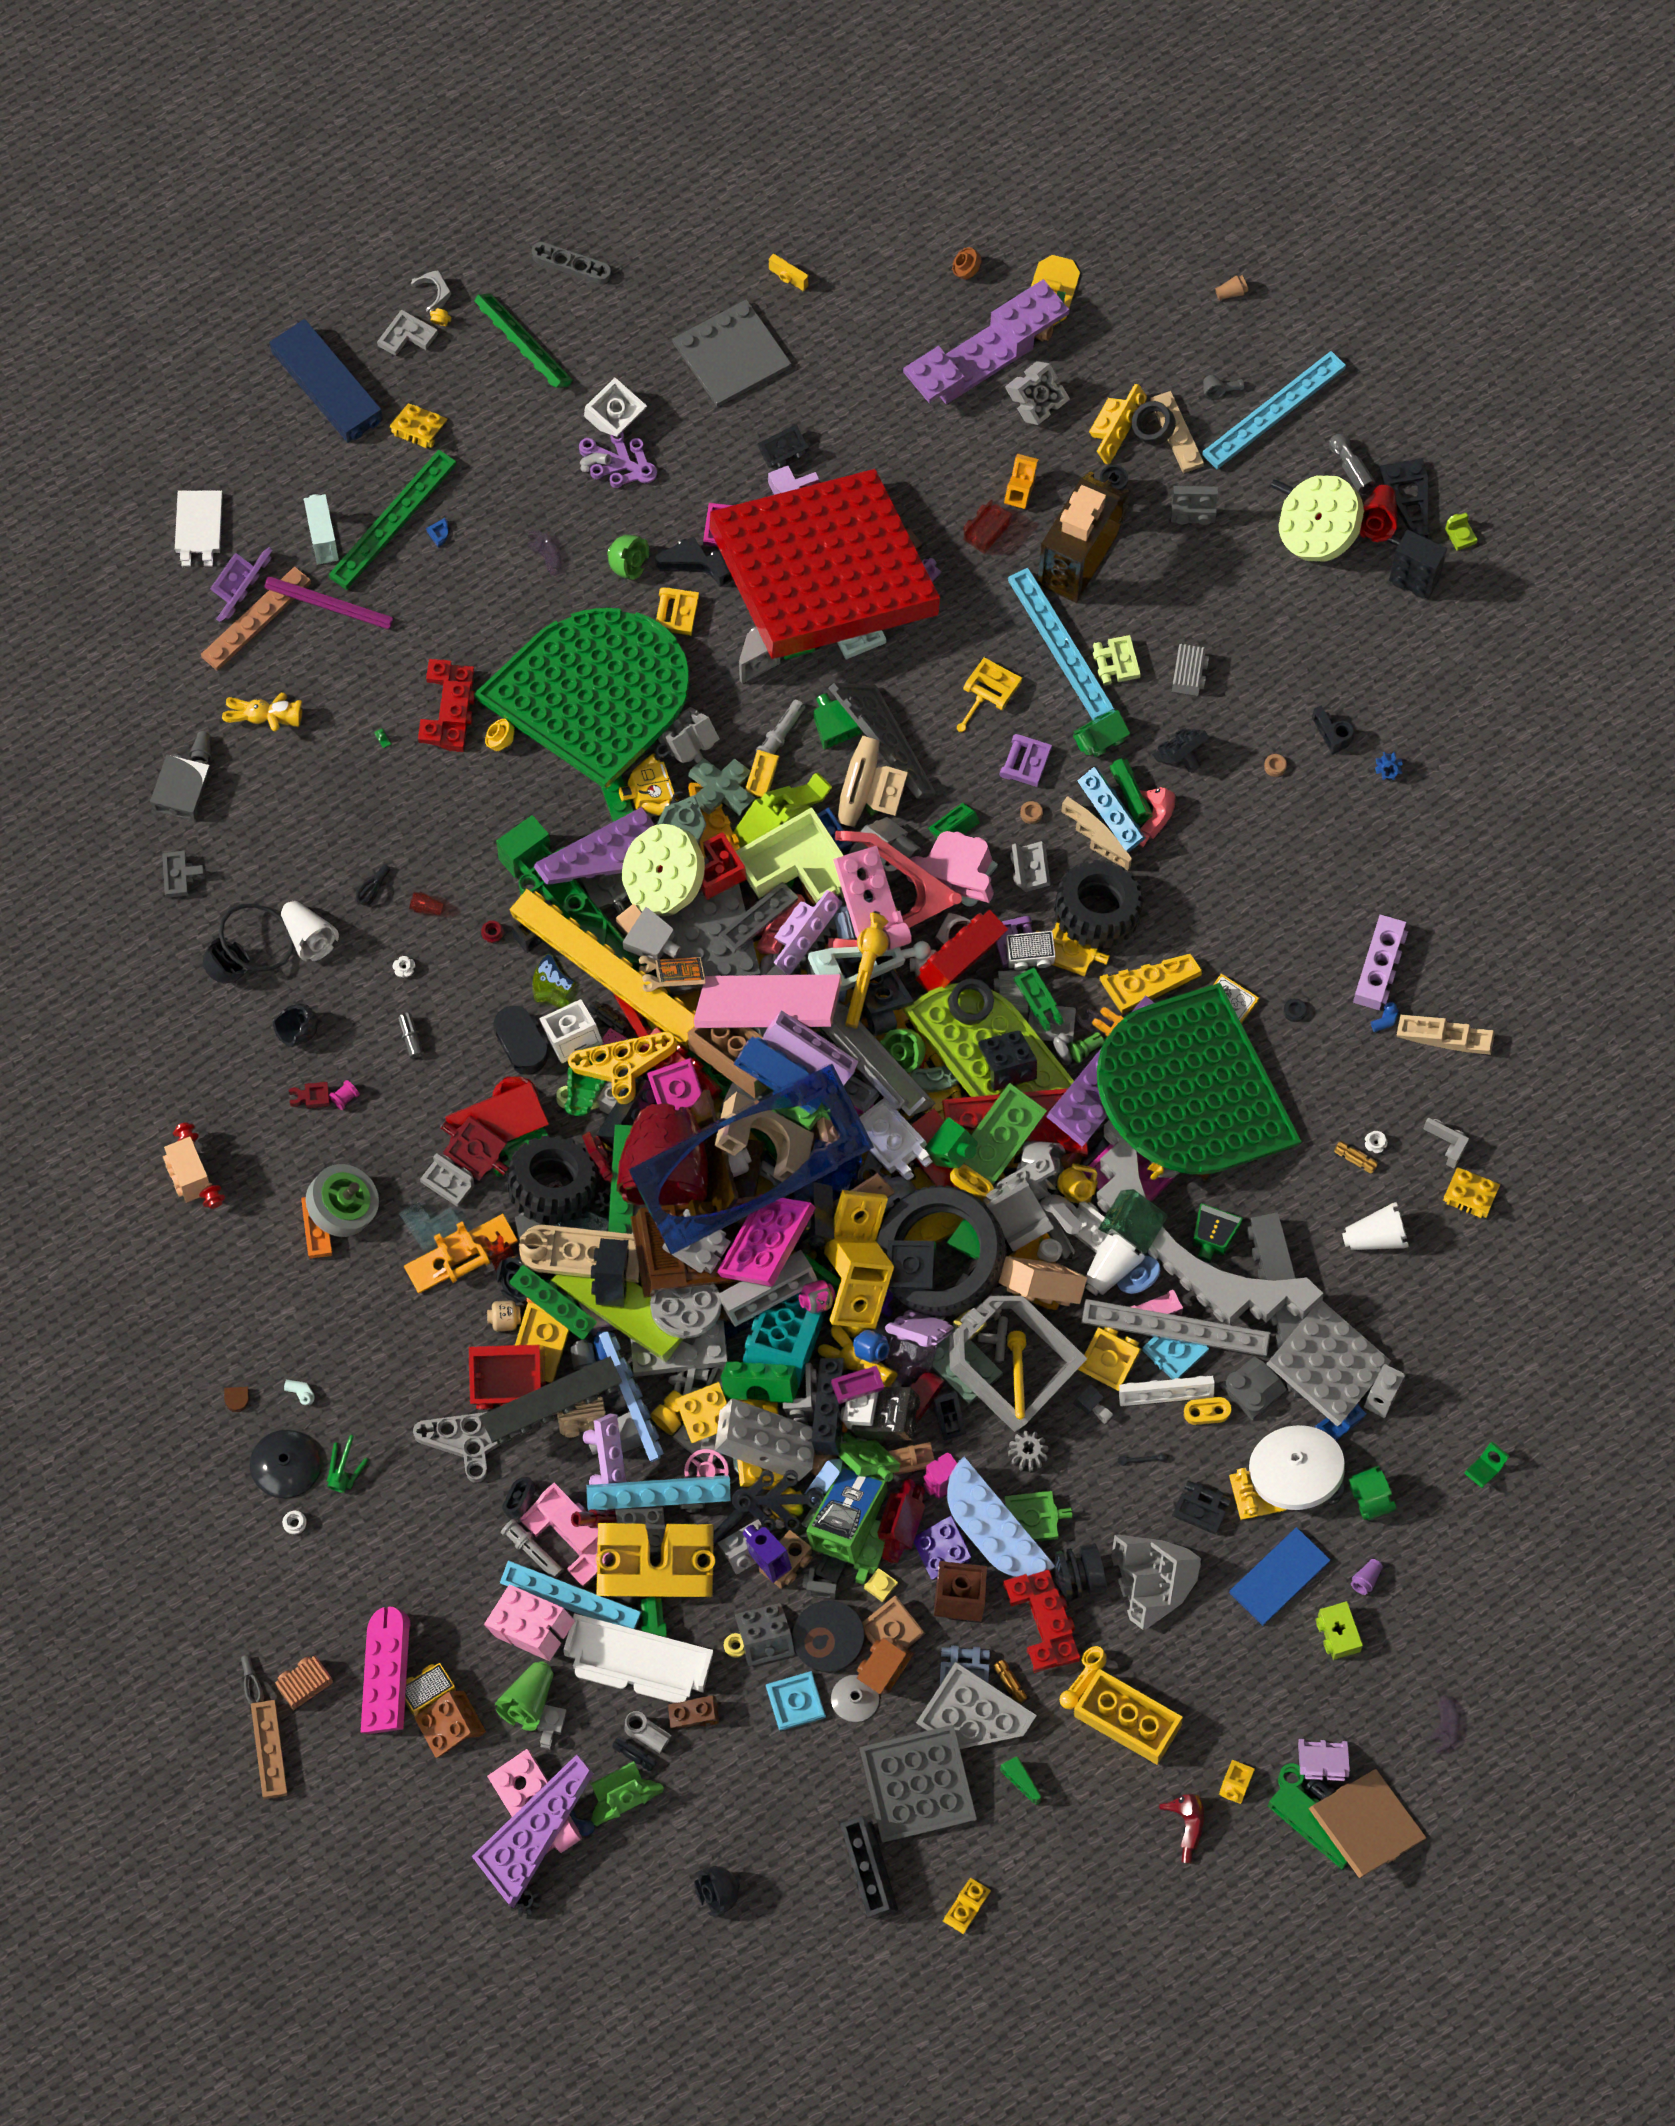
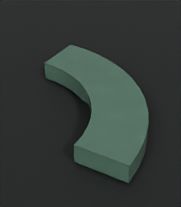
M946 1065L929 1069L917 1068L910 1074L926 1093L947 1090L960 1084Z

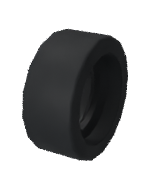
M1148 401L1140 405L1132 417L1134 433L1142 441L1150 445H1159L1167 441L1173 435L1176 427V419L1173 412L1158 401ZM1156 411L1163 413L1165 423L1160 431L1151 435L1146 434L1143 431L1145 418Z
M966 979L958 983L949 996L948 1005L951 1014L959 1022L968 1025L979 1024L987 1018L993 1009L994 997L989 986L981 980ZM973 989L983 996L985 1003L981 1012L972 1015L967 1014L960 1008L958 997L962 991Z

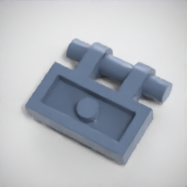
M952 1645L951 1648L942 1647L941 1657H951V1662H941L940 1685L954 1663H958V1658L972 1659V1664H958L988 1683L989 1665L979 1663L980 1659L989 1660L990 1650H980V1647L963 1649Z

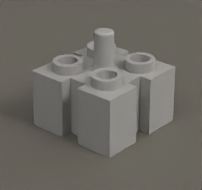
M1036 361L1024 371L1026 377H1016L1005 388L1013 401L1020 402L1021 405L1017 409L1026 423L1039 425L1051 415L1049 409H1059L1070 398L1062 385L1055 384L1054 381L1058 377L1051 365Z
M692 707L680 713L674 723L658 738L661 744L668 746L664 751H670L671 756H675L682 763L693 759L696 763H699L703 759L700 749H710L716 741L720 740L709 717L702 713L699 714Z

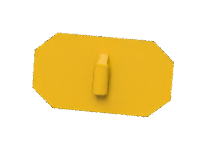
M1051 255L1038 263L1031 287L1044 279L1056 295L1057 291L1066 292L1064 304L1069 309L1080 272L1073 260ZM1067 316L1062 318L1060 321L1054 323L1053 326L1065 320Z

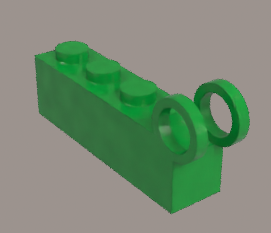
M1294 1763L1286 1764L1282 1767L1278 1777L1280 1789L1271 1798L1267 1807L1343 1870L1348 1862L1309 1810L1311 1806L1319 1801L1315 1798L1310 1799L1304 1794L1305 1790L1301 1786L1304 1775H1300V1766ZM1294 1773L1298 1777V1782L1288 1783L1283 1775Z

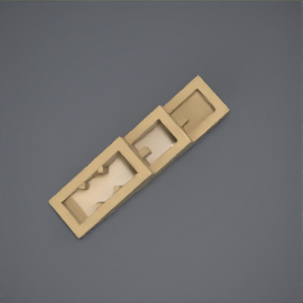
M1067 796L1062 803V813L1077 821L1076 831L1091 839L1090 848L1129 870L1132 858L1124 850L1114 834L1086 808Z
M1400 1015L1397 1031L1398 1038L1413 1042L1491 1055L1495 1035L1493 1030L1472 1029L1469 1024L1447 1023L1445 1018Z

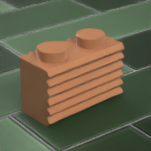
M314 1655L312 1658L309 1656L303 1658L298 1663V1667L292 1670V1672L290 1670L283 1672L278 1677L276 1686L294 1711L331 1685L333 1680L316 1655Z

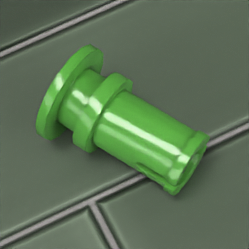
M1096 1032L1083 1041L1078 1040L1075 1043H1068L1067 1047L1075 1062L1081 1063L1082 1057H1087L1089 1052L1103 1046L1104 1039L1102 1036L1099 1037L1100 1033Z

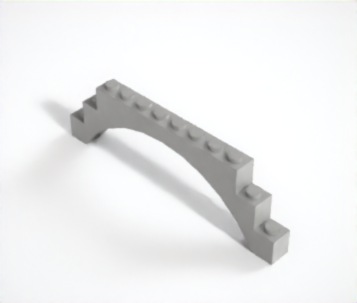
M1110 1120L1104 1124L1105 1139L1111 1145H1116L1100 1159L1102 1173L1107 1178L1112 1179L1097 1192L1098 1206L1105 1213L1109 1211L1114 1216L1113 1219L1118 1226L1127 1228L1135 1242L1145 1245L1147 1252L1152 1258H1158L1164 1263L1163 1267L1169 1274H1175L1180 1278L1182 1286L1188 1291L1192 1290L1202 1305H1208L1214 1311L1213 1314L1219 1321H1225L1228 1325H1231L1250 1307V1312L1257 1319L1262 1318L1267 1322L1285 1304H1287L1286 1307L1292 1315H1298L1301 1319H1304L1314 1307L1323 1301V1292L1307 1277L1276 1281L1241 1277L1221 1271L1197 1259L1176 1243L1158 1222L1146 1200L1139 1179L1137 1151L1123 1139Z

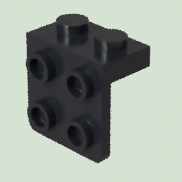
M1012 1031L978 1042V1047L991 1069V1087L994 1091L1006 1088L1009 1083L1015 1086L1037 1079V1059L1021 1031Z

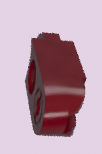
M924 1373L916 1383H912L899 1403V1410L904 1413H898L895 1433L900 1435L910 1422L918 1424L933 1403V1398L937 1397L945 1384L943 1379L932 1373Z

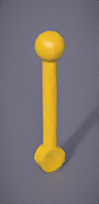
M977 695V701L966 718L957 725L959 732L966 730V724L979 704L985 700L983 697Z

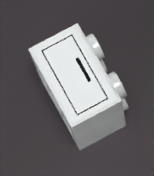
M581 999L539 1018L547 1039L561 1063L568 1061L570 1055L575 1051L603 1045L598 1028Z

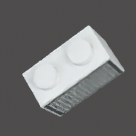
M1052 931L1006 936L1009 968L1025 970L1028 966L1046 968L1054 964L1055 951Z

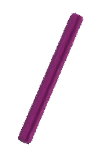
M268 577L265 583V589L385 629H390L393 618L273 577Z

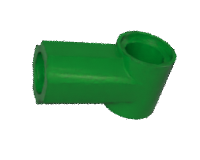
M649 1597L641 1600L642 1632L667 1638L666 1624L663 1622L661 1598Z

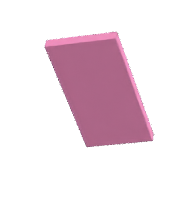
M841 974L705 976V984H703L694 1017L695 1028L768 1027L782 1010L806 1027H831L842 983Z

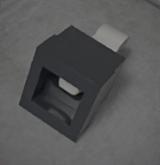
M1091 1384L1073 1403L1087 1415L1093 1410L1095 1415L1104 1424L1113 1416L1108 1409L1099 1404L1104 1397Z

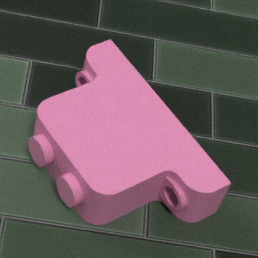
M947 831L938 836L928 857L915 856L910 858L911 861L961 896L990 903L994 892L990 883L991 878L985 874L992 862V856L985 840L979 837H968L960 832L953 833ZM907 876L908 881L913 882L912 879Z

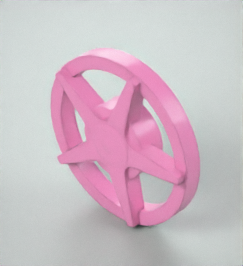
M701 1449L694 1452L688 1458L684 1469L685 1476H689V1465L693 1462L698 1467L697 1476L712 1477L717 1473H725L724 1476L729 1475V1466L726 1459L721 1453L715 1452L713 1449ZM701 1453H711L708 1461L702 1463L694 1459V1457ZM714 1455L722 1461L725 1469L716 1468L713 1464Z

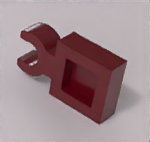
M328 1082L305 1084V1090H300L296 1087L289 1089L290 1095L298 1096L295 1100H289L291 1107H298L305 1102L307 1108L330 1106Z

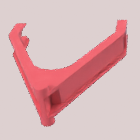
M836 831L835 840L861 842L868 848L877 846L880 857L912 879L916 886V902L911 911L902 916L903 922L907 924L908 928L962 901V896L959 893L951 890L876 834ZM828 938V948L858 947L857 939Z

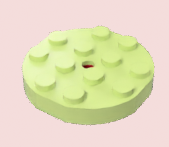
M1314 476L1303 481L1292 490L1282 507L1279 532L1284 545L1292 553L1305 561H1329L1338 557L1354 543L1360 533L1364 513L1362 499L1354 487L1337 476Z
M659 824L650 827L632 841L624 859L622 881L631 903L635 904L641 911L647 907L657 916L676 914L691 903L699 892L705 870L704 856L696 838L687 830L669 824Z

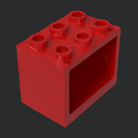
M545 1346L469 1347L470 1404L476 1405V1409L479 1410L493 1409V1405L500 1404L502 1406L546 1386Z

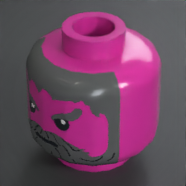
M823 1280L805 1284L802 1288V1294L799 1295L801 1307L806 1308L812 1314L829 1310L836 1299L832 1285L827 1284Z

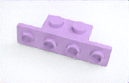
M826 890L815 907L800 901L774 937L785 945L774 961V964L784 973L790 975L840 908L842 901L829 890Z

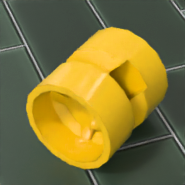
M674 1390L664 1399V1405H658L650 1414L656 1425L669 1435H673L681 1426L680 1421H683L675 1400L682 1395Z

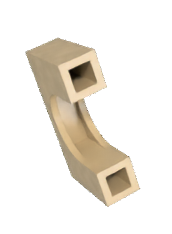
M738 1092L734 1093L724 1102L715 1142L716 1147L735 1156L747 1146L750 1129H759L771 1138L777 1150V1161L773 1177L790 1187L795 1186L805 1178L814 1136L812 1132Z

